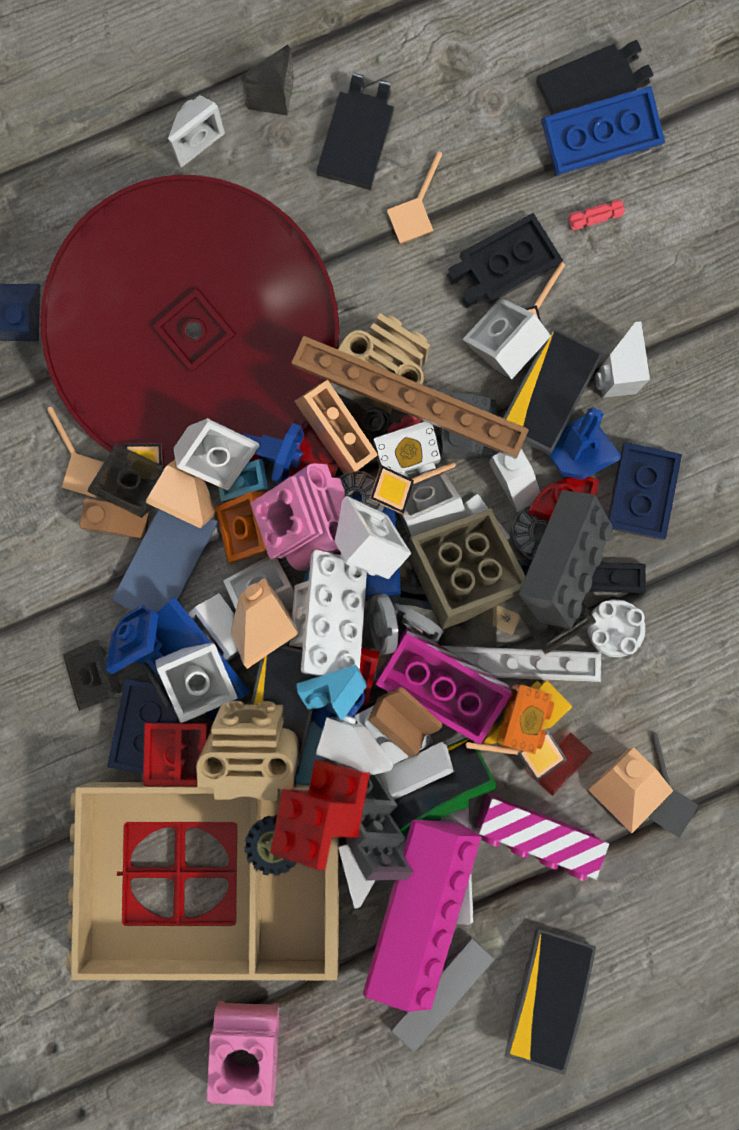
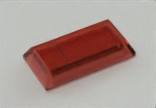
M571 732L558 745L567 760L537 781L552 796L592 754Z

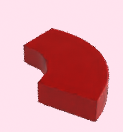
M565 477L554 482L539 493L532 502L527 514L549 522L562 490L596 495L600 480L592 477H587L583 480Z

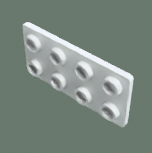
M320 550L312 551L309 580L295 585L292 620L299 634L290 639L289 646L303 647L302 673L322 676L357 665L360 671L367 572L357 566H348L338 554Z

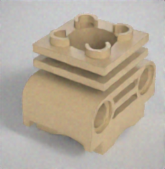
M380 313L377 317V324L373 323L370 327V334L362 330H355L346 336L338 350L423 385L424 373L421 367L427 362L430 344L427 343L428 340L422 334L416 331L411 333L401 327L402 323L397 318L391 315L386 317ZM348 390V391H350L351 393H353V394H355V395H360V394L355 393V392H353V391H351V390ZM367 398L376 407L387 412L389 417L395 410L392 407Z
M230 701L226 704H221L212 725L211 733L197 762V787L213 788L214 800L253 797L259 800L278 801L280 789H294L297 765H299V741L293 731L282 728L283 705H275V703L270 701L259 702L257 705H248L241 701Z

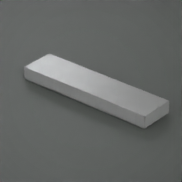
M470 937L443 968L432 1009L406 1011L393 1025L391 1031L415 1052L495 960L494 957L473 937Z

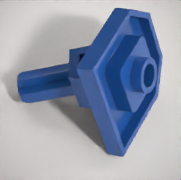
M592 407L588 409L585 416L566 425L551 455L547 454L562 476L583 480L621 459V454L599 426L604 415L601 410Z
M292 423L285 435L284 441L262 435V438L246 433L243 434V436L259 443V448L254 453L255 455L275 464L271 477L275 486L288 478L293 467L298 468L303 456V451L300 450L304 437L302 426Z
M142 605L123 616L111 634L105 669L107 672L114 674L133 662L140 665L146 661L161 679L155 660L164 657L159 652L163 645L156 637L159 614Z

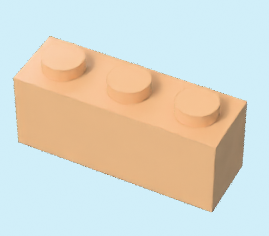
M328 380L317 384L294 401L343 474L356 472L378 456Z

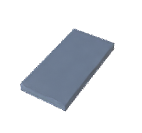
M158 509L112 601L132 611L145 605L156 613L171 599L176 598L179 601L219 522L211 518L200 529Z

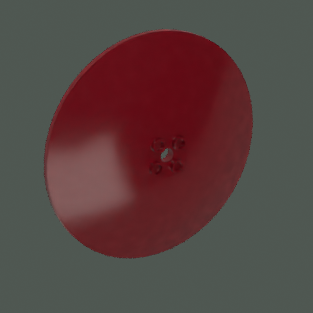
M171 175L140 181L115 192L89 210L67 235L54 257L43 291L40 315L41 340L50 377L62 402L79 426L104 449L129 464H132V460L125 457V444H162L163 471L169 463L175 460L173 448L187 427L207 418L241 435L246 433L262 438V435H266L283 441L292 423L302 426V430H304L309 422L294 401L317 384L326 380L293 367L291 364L303 336L337 350L339 348L340 324L333 285L320 255L306 234L286 213L258 193L229 181L201 175ZM190 322H197L202 327V335L198 339H193L187 334V326ZM254 454L249 462L262 458Z

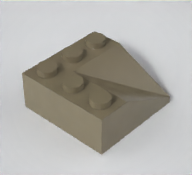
M492 509L412 536L407 545L412 553L408 559L442 630L469 620L519 594L526 577Z

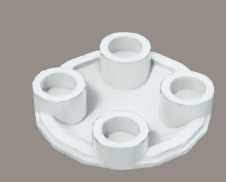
M612 599L604 601L592 611L588 619L587 632L590 641L599 652L609 657L621 658L633 654L641 646L645 637V616L640 609L624 600Z

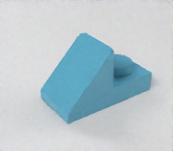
M263 459L247 463L229 490L219 487L221 502L231 501L252 491L268 490Z
M357 665L297 683L298 694L308 710L322 708L331 703L340 720L346 717L366 688V682Z

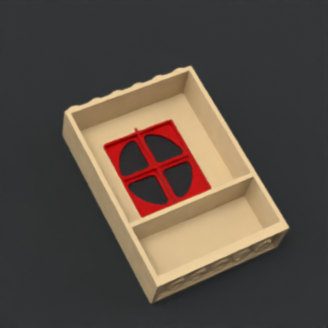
M88 782L75 787V792L72 793L70 801L71 810L75 811V824H71L70 842L74 843V855H71L69 860V873L73 874V887H70L68 893V904L73 906L72 918L69 919L67 928L68 938H72V950H69L67 955V970H71V980H338L339 837H332L326 870H315L297 863L285 874L283 872L279 876H273V874H268L267 876L263 875L262 871L253 869L254 865L248 862V856L244 850L246 846L245 839L249 830L258 820L268 815H278L282 789H280L278 801H266L253 797L214 800L213 788H198L197 786H143V782ZM294 782V789L291 790L309 791L310 783L296 784ZM166 827H171L174 830V864L172 866L136 867L132 865V853L145 837ZM189 827L198 828L216 838L228 854V865L224 867L188 866L185 861L186 830ZM134 878L172 879L174 882L173 915L165 918L146 909L134 896L131 890V880ZM188 878H225L228 881L227 893L214 908L193 918L185 915V881Z

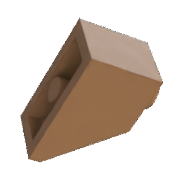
M84 498L79 528L91 533L143 539L147 531L150 511L114 502Z

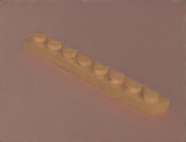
M303 336L291 363L295 368L328 380L331 383L514 459L518 457L529 431L528 428L306 336Z

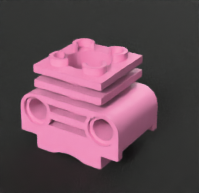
M309 464L251 502L269 559L286 556L288 563L294 569L310 571L312 551L320 550L338 555L341 553L335 543V536L342 500L345 498V491L340 478L331 477L327 464Z
M218 1002L215 1009L214 1025L210 1034L207 1102L224 1105L274 1106L278 1067L279 1003L268 1005ZM235 1050H246L256 1057L258 1063L247 1067L239 1065L233 1060L230 1053Z

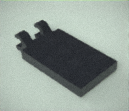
M638 40L631 41L620 50H617L614 43L538 75L536 83L551 115L635 91L650 84L649 78L653 77L654 74L649 65L639 68L634 73L629 63L639 58L637 53L642 51Z
M353 72L348 94L339 93L316 172L317 176L371 190L394 113V106L387 105L391 94V82L380 80L376 97L362 93L364 75Z
M531 213L462 251L459 256L462 261L448 268L449 273L446 276L452 285L462 280L465 276L469 279L473 287L463 293L464 297L461 298L467 309L484 297L488 304L498 300L557 267L563 259L535 214Z

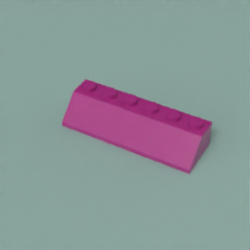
M434 820L411 821L402 854L414 872L406 880L394 881L362 994L366 998L407 1012L432 1009L481 840L479 834L458 821Z

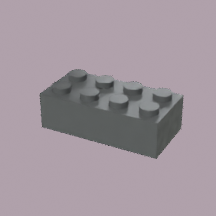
M562 490L522 584L519 596L541 623L572 629L575 619L579 618L581 614L585 594L591 589L593 574L596 567L601 564L603 549L613 533V526L597 497L593 494Z

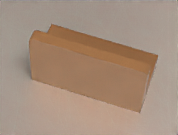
M403 687L378 697L368 718L376 728L409 757L419 753L426 735L439 731L442 727V723Z

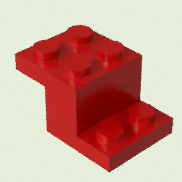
M214 722L145 723L143 786H197V762L211 733Z
M315 760L309 791L282 789L270 854L315 870H326L332 837H358L370 773L324 760Z

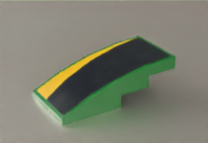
M466 737L447 746L454 772L394 800L397 807L390 815L405 839H407L412 820L441 821V817L469 807L468 799L496 789V782L480 751L466 748L465 746L467 742L475 743L473 740Z

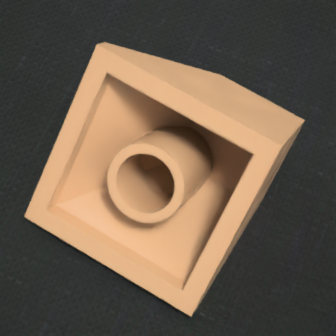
M175 460L166 466L146 500V503L200 529L216 513V508L205 480L177 468Z
M265 578L258 583L250 585L245 592L239 595L231 634L242 662L248 669L299 633L284 602Z
M634 747L628 748L588 789L630 833H633L673 792L656 768Z

